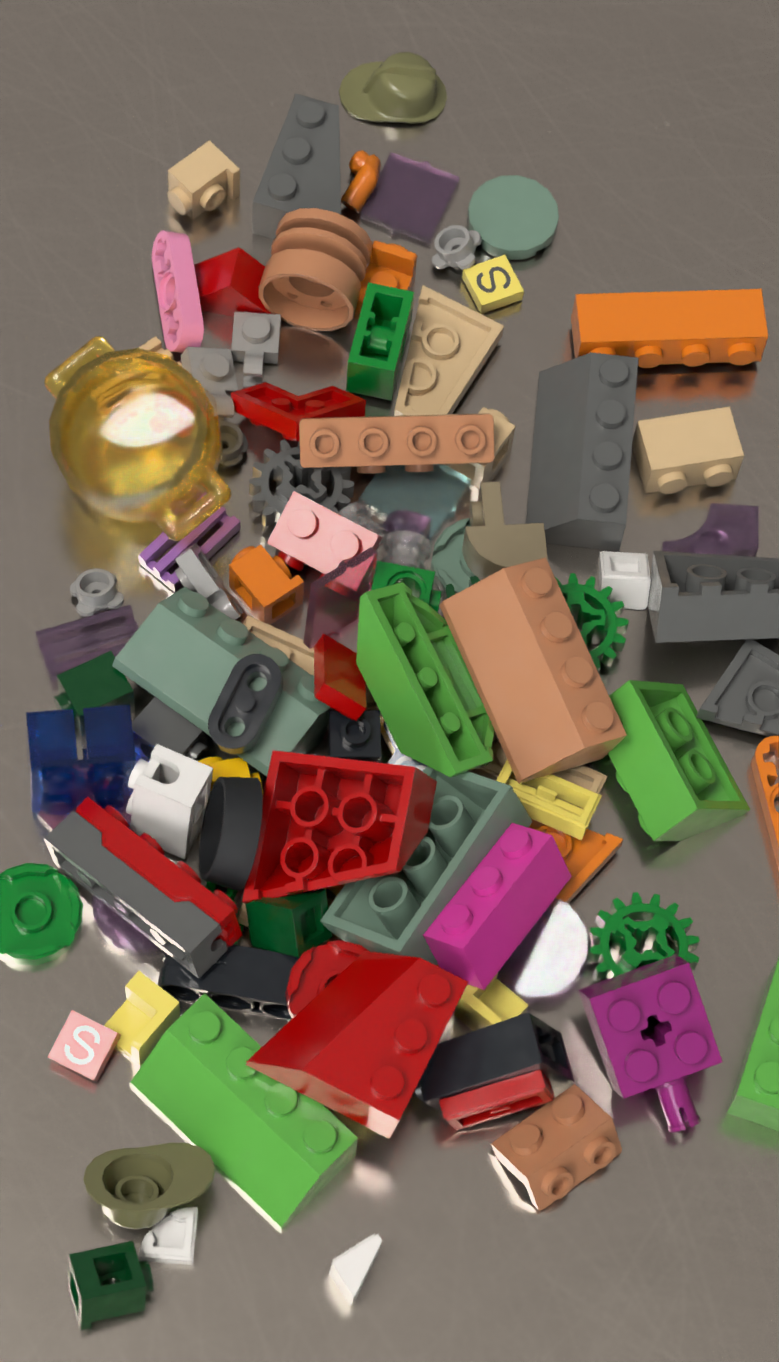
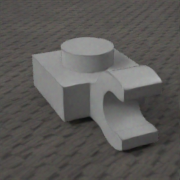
M234 312L231 353L233 361L244 362L243 389L263 383L264 363L278 364L281 314Z
M187 347L181 354L186 391L192 398H201L203 423L205 428L208 429L214 423L224 421V418L234 417V403L231 398V392L237 391L238 387L231 349Z

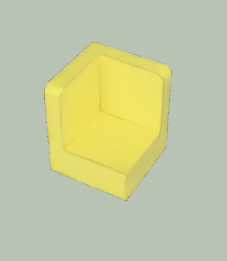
M138 971L125 985L127 1000L104 1026L121 1035L116 1047L137 1064L141 1065L165 1031L180 1017V1003Z
M498 973L485 990L468 984L455 1008L454 1016L472 1031L527 1012L529 1005L497 979Z

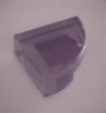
M395 510L387 516L378 533L416 554H421L429 540L431 518L409 510Z

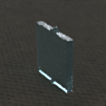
M434 464V470L429 472L405 471V465L386 466V472L374 473V478L359 497V503L431 543L446 519L455 516V506L470 486L471 479L444 464Z

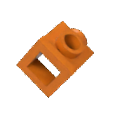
M261 544L256 548L254 546L244 548L229 564V587L255 619L271 625L303 604L304 581L299 575L292 578L284 561L277 555L271 557Z

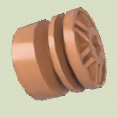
M300 208L286 213L278 223L276 238L271 246V257L266 262L259 285V298L269 312L281 314L282 321L295 327L312 331H333L345 327L355 314L360 296L361 282L365 278L366 268L372 254L371 239L367 232L356 222L336 212L319 208Z

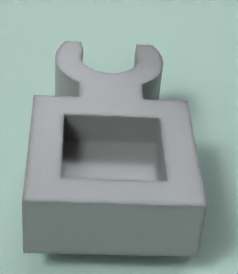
M197 543L180 553L175 559L180 566L175 570V573L182 585L193 592L197 591L208 600L209 604L234 620L239 618L240 614L243 613L241 607L224 587V581Z

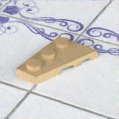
M422 285L394 416L452 414L503 336L504 325Z

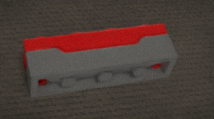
M87 797L76 807V811H72L44 838L56 866L197 978H200L228 950V947H231L242 936L236 917L238 908L224 892L216 889L213 893L201 884L199 876L189 865L183 861L175 864L164 856V850L155 839L147 833H142L140 836L129 829L126 819L110 805L103 809Z

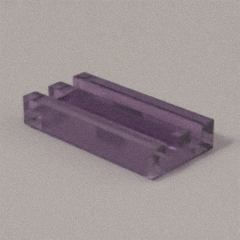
M131 605L36 631V639L50 682L57 680V675L110 650L116 657L127 643L55 663V658L79 651H90L100 648L103 644L128 637L131 638L138 630V625L134 620Z

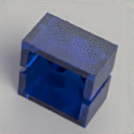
M130 705L83 708L87 747L82 749L83 760H78L73 709L26 713L27 765L32 812L43 811L48 815L66 814L76 809L78 804L87 797L103 809L110 805L117 810L128 804L133 793V789L128 787V782L136 765Z

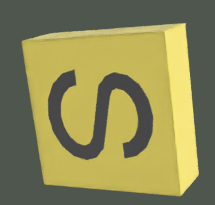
M506 255L473 265L468 269H463L462 279L480 314L523 300L524 290Z

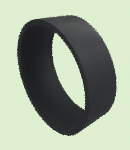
M219 777L215 781L206 805L200 836L199 873L202 880L236 891H240L246 884L254 863L262 821L263 793L261 782L258 778Z

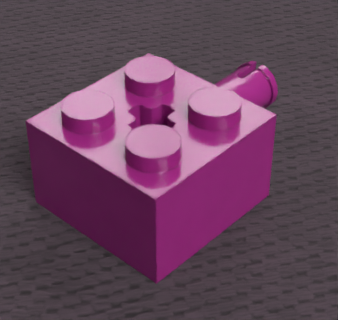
M675 954L579 989L578 991L612 1089L623 1099L649 1089H656L669 1132L686 1130L683 1121L685 1123L688 1122L690 1128L699 1124L701 1119L697 1114L686 1079L690 1074L720 1064L723 1061L689 962ZM653 1016L659 1021V1024L654 1026V1033L647 1036L641 1030L648 1027L647 1018Z

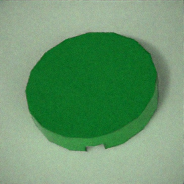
M25 863L8 868L0 874V956L15 964L37 966L57 960L72 948L82 930L84 913L77 886L70 879L68 880L65 875L59 873L57 869L47 864Z

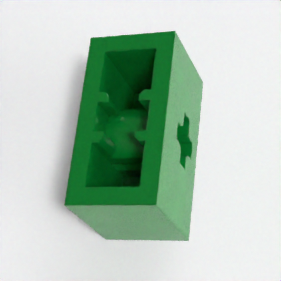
M368 282L348 359L346 391L392 401L411 326L414 292Z

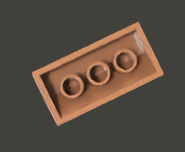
M546 557L503 568L442 601L439 605L518 784L603 759L627 736Z

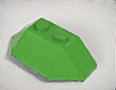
M403 582L368 591L361 595L356 664L400 753L450 778L492 762L493 750L491 746L494 738V728L446 620L426 602L413 596L412 590Z

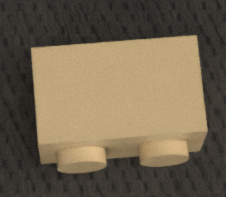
M730 406L637 421L632 440V449L645 494L658 491L664 494H672L683 490L685 487L702 484L712 487L724 485L733 479H737L744 458Z

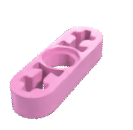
M162 230L156 236L153 244L152 266L164 342L169 351L183 353L187 347H200L204 334V322L191 243L186 234Z

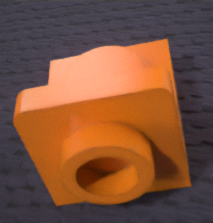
M374 241L366 275L361 282L356 310L361 312L368 282L410 291L415 280L417 255L398 244Z

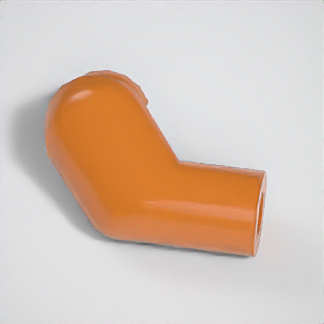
M363 150L357 151L349 162V168L356 176L341 197V203L356 213L361 211L375 190L381 170L380 159L376 155H369Z

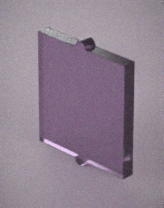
M390 153L379 175L377 186L365 203L360 218L389 228L394 235L402 233L430 244L459 185L460 177L432 168L427 161L419 163Z

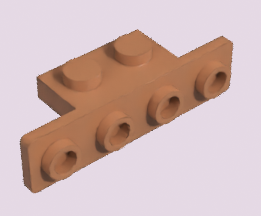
M489 413L302 418L299 421L300 464L303 468L357 466V473L370 474L386 472V466L405 465V471L429 472L434 470V464L491 463L494 460V417Z

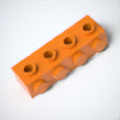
M762 289L576 294L571 316L575 358L591 352L637 357L638 367L653 368L662 364H684L689 367H697L706 363L730 362L733 365H746L751 362H761L768 340Z

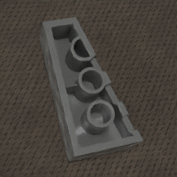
M653 550L648 610L656 643L779 638V558Z

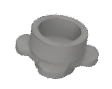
M460 225L449 226L440 231L434 241L438 252L432 257V263L435 268L444 269L447 266H451L453 268L468 269L473 266L476 261L474 256L476 246L482 241L480 234L474 230L468 231Z
M94 568L84 571L77 577L76 581L70 586V593L72 596L77 597L78 604L76 609L79 615L90 617L95 613H103L109 609H118L123 605L124 596L116 589L118 582L116 575L105 569Z

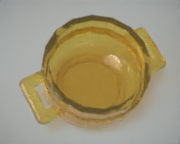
M95 336L45 377L44 385L56 400L49 419L51 453L69 487L99 513L106 517L134 525L156 522L170 540L179 541L231 499V489L216 472L223 453L221 423L218 419V414L201 383L169 356L140 348L116 351L107 339L102 336ZM205 491L208 492L200 500H198ZM186 510V511H185L184 513H182L178 518L176 517L177 514H179V513H181L182 511Z

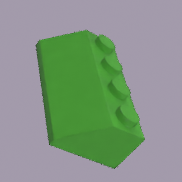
M204 993L165 1031L131 1080L130 1085L192 1145L201 1147L211 1155L214 1166L282 1230L356 1155L358 1137L323 1104L245 1065L246 1061L261 1046Z

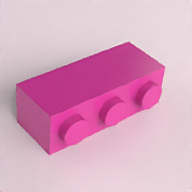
M511 823L423 934L440 968L468 981V984L485 990L572 877L551 834Z

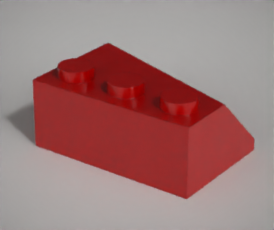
M272 750L263 794L260 836L254 863L245 884L242 903L247 904L251 901L261 900L262 897L278 898L399 873L428 832L437 781L417 767Z
M364 951L249 1058L245 1065L390 1139L468 981L421 957Z

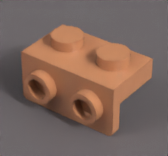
M575 1084L555 1097L552 1102H548L491 1143L496 1158L526 1186L532 1204L540 1211L556 1200L566 1196L571 1189L597 1170L606 1167L622 1152L612 1117Z

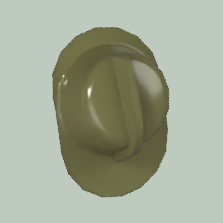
M398 52L389 56L384 62L361 64L350 70L342 79L339 89L341 104L347 112L360 120L371 122L425 123L435 119L444 110L447 99L445 85L436 74V70L422 56L411 52Z
M165 1143L139 1148H122L109 1150L96 1156L86 1167L83 1183L87 1194L97 1204L102 1206L105 1218L110 1219L113 1223L123 1228L138 1230L150 1228L160 1223L171 1208L189 1203L202 1195L213 1182L215 1166L211 1155L201 1147L189 1143Z

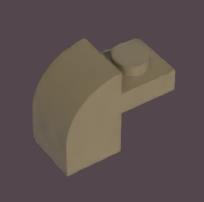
M481 482L478 501H470V526L465 527L462 545L463 557L470 571L480 580H483L506 567L545 557L548 561L544 523L505 525L500 482Z

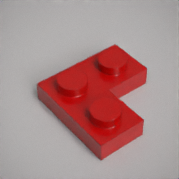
M268 382L231 392L234 412L249 418V421L254 425L266 426L282 433V437L290 441H299V421L302 418L365 417L366 400L335 386H329L297 396Z

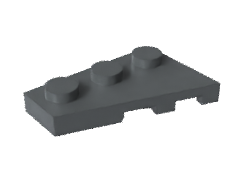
M747 639L700 707L696 718L768 737L779 736V655L753 639Z

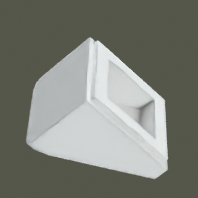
M600 552L599 592L603 588L610 586L613 589L609 599L610 603L623 601V609H646L651 583L648 554Z
M372 1234L332 1260L329 1274L350 1306L356 1300L378 1256L382 1244L379 1234Z

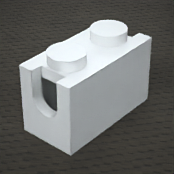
M156 744L151 753L150 761L139 759L129 778L128 787L133 789L126 807V813L131 815L130 829L138 836L142 833H147L158 842L164 851L185 860L202 829L204 813L210 795L213 768Z

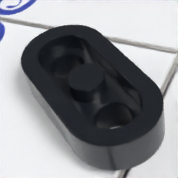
M251 654L240 659L233 667L208 719L210 736L220 750L230 754H240L250 750L258 742L283 690V677L279 666L273 659L262 654ZM260 677L267 680L265 688L261 691H253L249 688L250 682L255 678ZM240 722L245 725L241 735L230 736L227 734V729L232 723Z

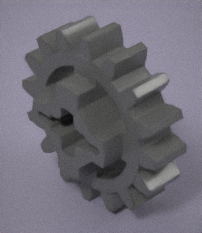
M285 439L280 441L279 453L276 454L267 448L264 450V463L254 462L253 478L249 479V495L253 496L252 510L253 512H262V524L265 527L278 522L293 491L338 514H349L351 503L349 498L353 497L354 482L349 481L351 467L303 468L300 464L299 441L297 447L291 448ZM273 479L276 481V494L272 496L269 489ZM329 480L334 490L330 498L327 496L326 483Z

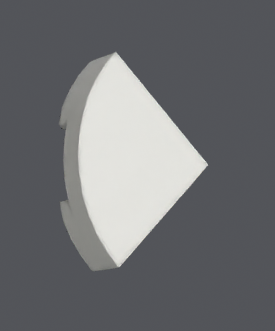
M198 1207L177 1209L163 1218L160 1223L156 1224L142 1241L139 1261L147 1260L148 1262L193 1265Z

